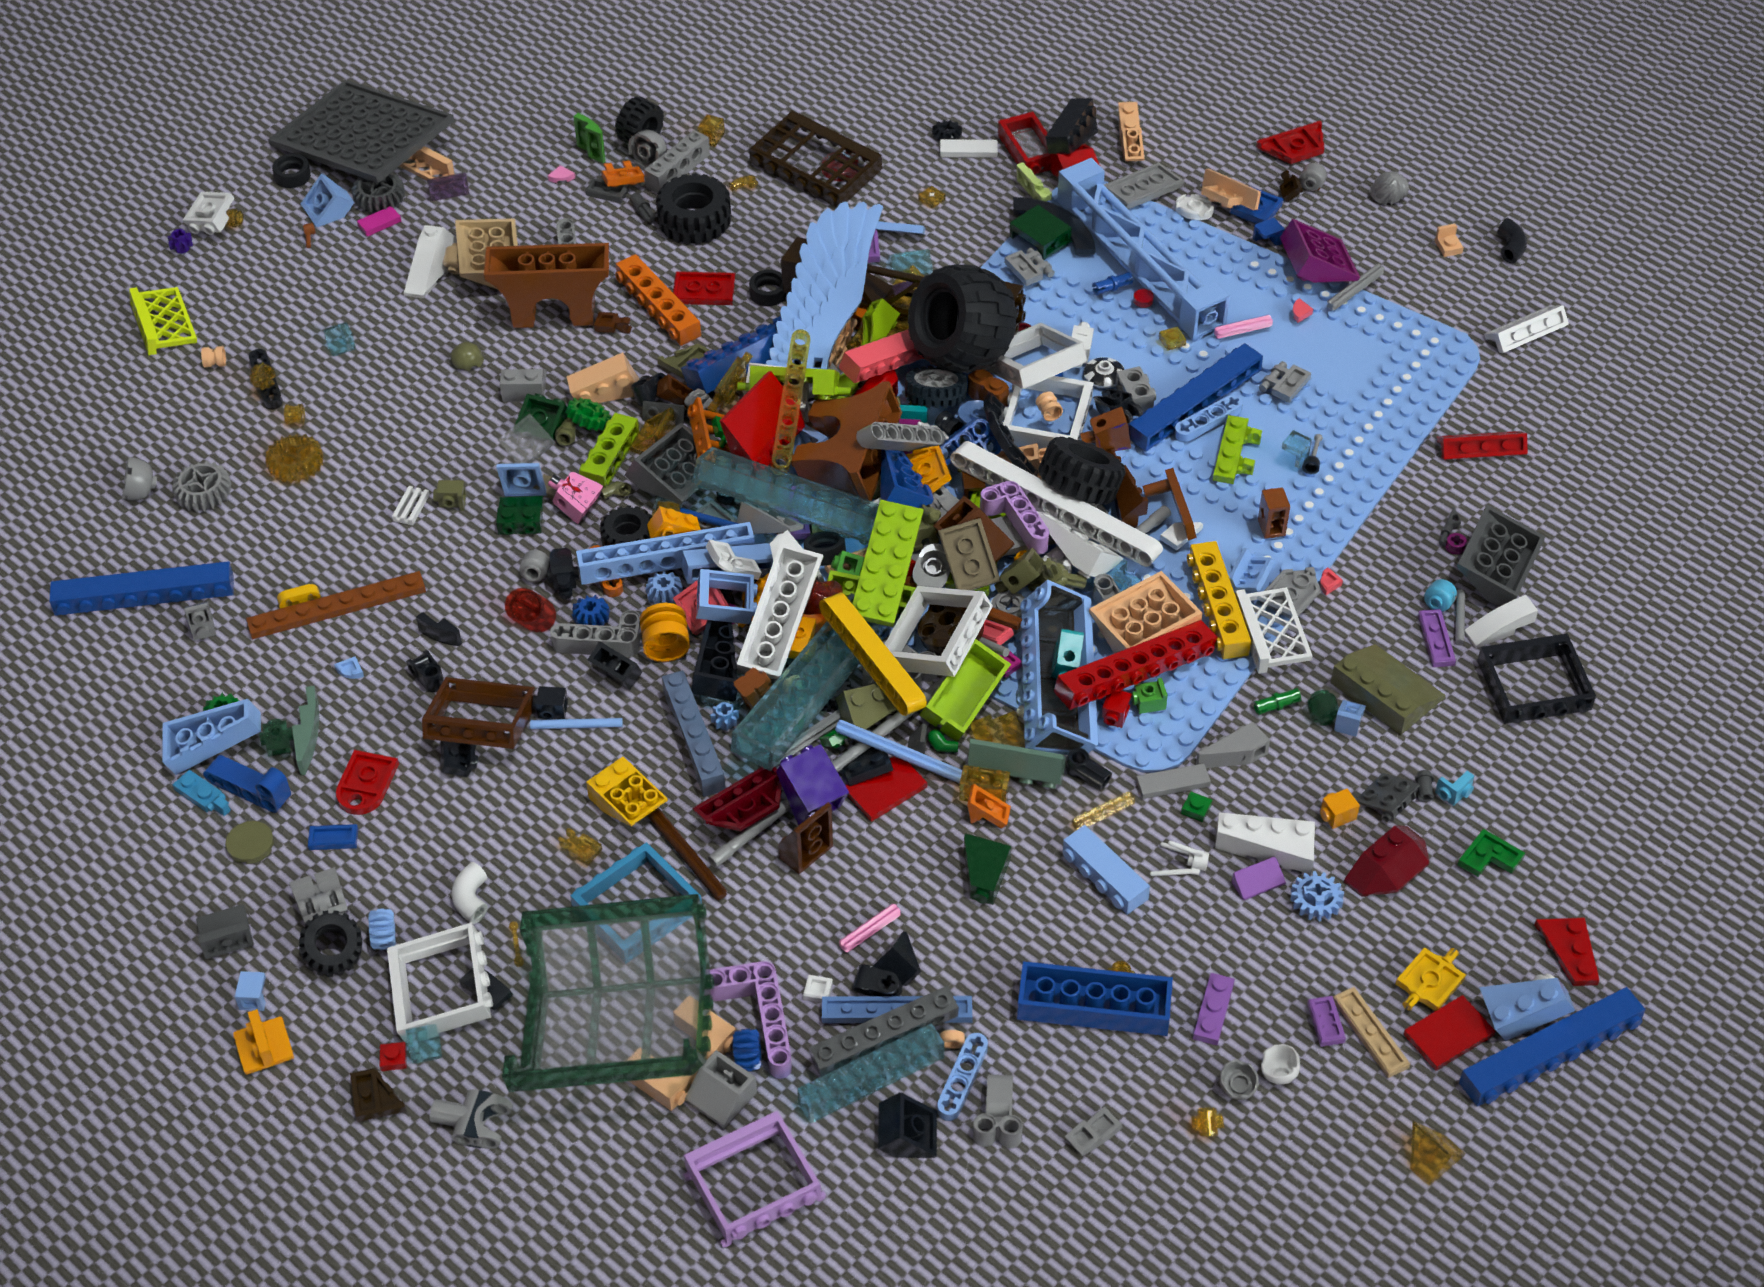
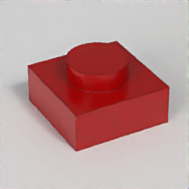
M405 1042L380 1044L381 1071L407 1069V1046Z

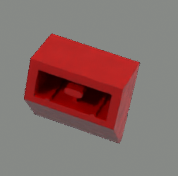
M1086 144L1081 145L1071 154H1050L1051 174L1059 177V171L1090 158L1099 166L1100 164L1093 148Z

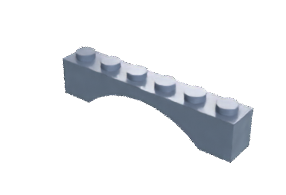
M684 670L662 676L663 693L684 737L702 795L705 797L719 793L726 788L724 772Z

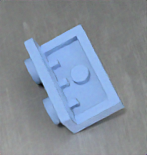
M1243 548L1232 571L1229 573L1234 593L1237 590L1245 589L1246 594L1260 592L1274 565L1272 557H1251L1249 549Z

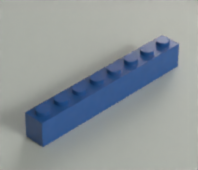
M1246 343L1233 349L1230 354L1220 358L1210 368H1206L1200 375L1190 379L1181 388H1177L1174 393L1167 398H1163L1154 407L1147 409L1137 419H1133L1128 426L1130 440L1147 452L1175 432V426L1178 422L1219 401L1260 372L1263 355Z
M230 561L51 581L49 602L54 615L57 616L234 595V574Z
M1625 987L1464 1069L1459 1084L1477 1107L1484 1103L1490 1104L1499 1095L1505 1092L1512 1093L1520 1084L1526 1081L1528 1083L1533 1082L1540 1074L1556 1070L1561 1063L1577 1059L1582 1052L1588 1049L1593 1051L1602 1042L1608 1039H1616L1623 1031L1637 1028L1643 1021L1642 1018L1646 1009L1628 987Z

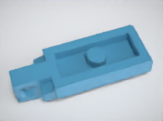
M188 770L172 784L176 792L205 812H211L214 809L225 817L231 811L228 805L229 802L225 800L226 797L222 791L191 770Z

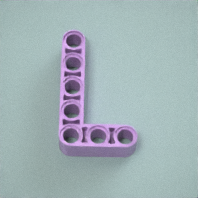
M768 961L709 970L704 976L705 994L710 1000L721 1001L756 995L770 1074L777 1079L789 1076L792 1071L791 1052L774 965ZM783 1061L784 1063L777 1064L776 1062Z

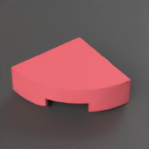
M1300 298L1293 305V317L1299 323L1313 314V308Z
M1327 567L1322 573L1320 587L1322 592L1328 595L1342 586L1343 580Z

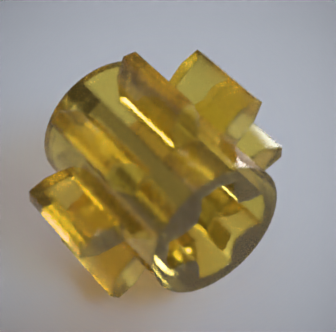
M261 363L260 365L256 364L250 369L253 372L249 375L250 381L255 387L263 390L275 384L272 379L276 375L271 366Z
M1215 1107L1198 1108L1197 1116H1191L1192 1128L1195 1131L1199 1130V1136L1218 1135V1128H1224L1223 1115L1217 1113Z

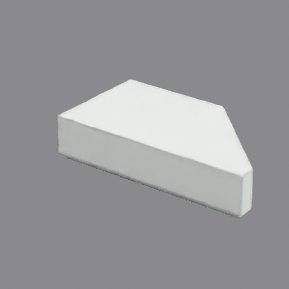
M1193 522L1197 534L1203 529V523ZM1174 523L1160 535V540L1176 551L1189 541L1182 523Z

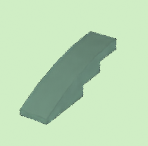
M315 685L305 687L308 705L299 706L301 724L292 726L296 760L301 776L306 775L318 738L320 716Z

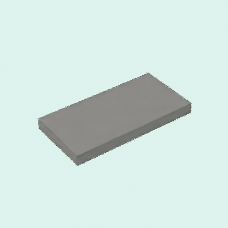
M1158 162L1106 183L1104 186L1127 209H1131L1184 187V180Z

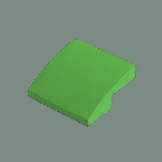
M577 113L573 116L577 147L587 150L589 158L605 163L602 130L590 118Z

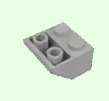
M716 1050L699 1068L685 1097V1101L725 1129L756 1095V1077Z

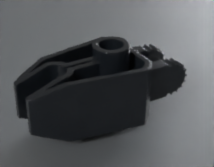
M1108 389L1101 392L1102 396L1093 397L1096 409L1100 415L1122 407L1129 424L1133 421V416L1139 417L1143 414L1140 405L1133 401L1132 393Z
M567 547L553 549L549 554L551 570H547L548 581L553 583L554 591H559L560 598L569 599L573 595L572 589L576 588L575 580L580 579L578 566H573L572 553Z

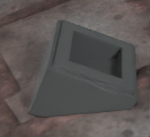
M921 724L910 735L908 741V748L925 754L927 741L926 724Z

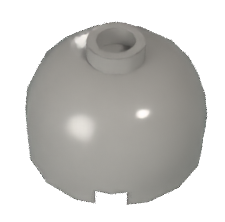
M644 130L636 133L629 139L628 152L630 155L633 154L635 158L634 163L637 166L646 169L667 152V146L660 134L655 131Z
M128 457L122 499L141 500L149 495L151 488H156L157 476H153V470L149 463L142 459Z

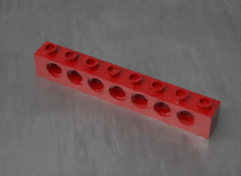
M1199 620L1058 675L1054 693L1070 710L1084 706L1091 701L1102 699L1106 695L1119 692L1126 687L1137 685L1141 681L1157 677L1161 673L1169 670L1172 671L1181 665L1189 664L1194 660L1211 655L1215 650L1218 637L1202 620Z

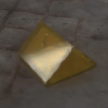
M670 407L646 420L629 450L642 454L674 429V410Z

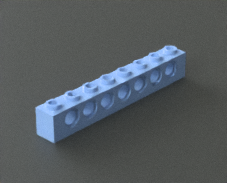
M746 522L576 551L581 584L682 568L683 551L706 549L709 540L728 543L730 546L755 544L751 523Z

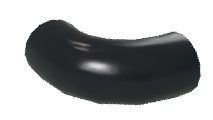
M1506 218L1500 224L1497 234L1507 242L1501 249L1503 259L1513 264L1525 253L1527 237L1522 227L1510 218Z

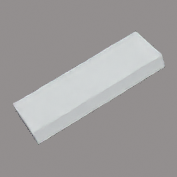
M940 140V157L997 158L998 156L997 140Z

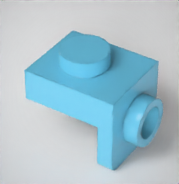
M1466 771L1453 784L1444 777L1438 779L1435 793L1441 799L1454 806L1463 797L1467 798L1474 789L1472 784L1475 776Z

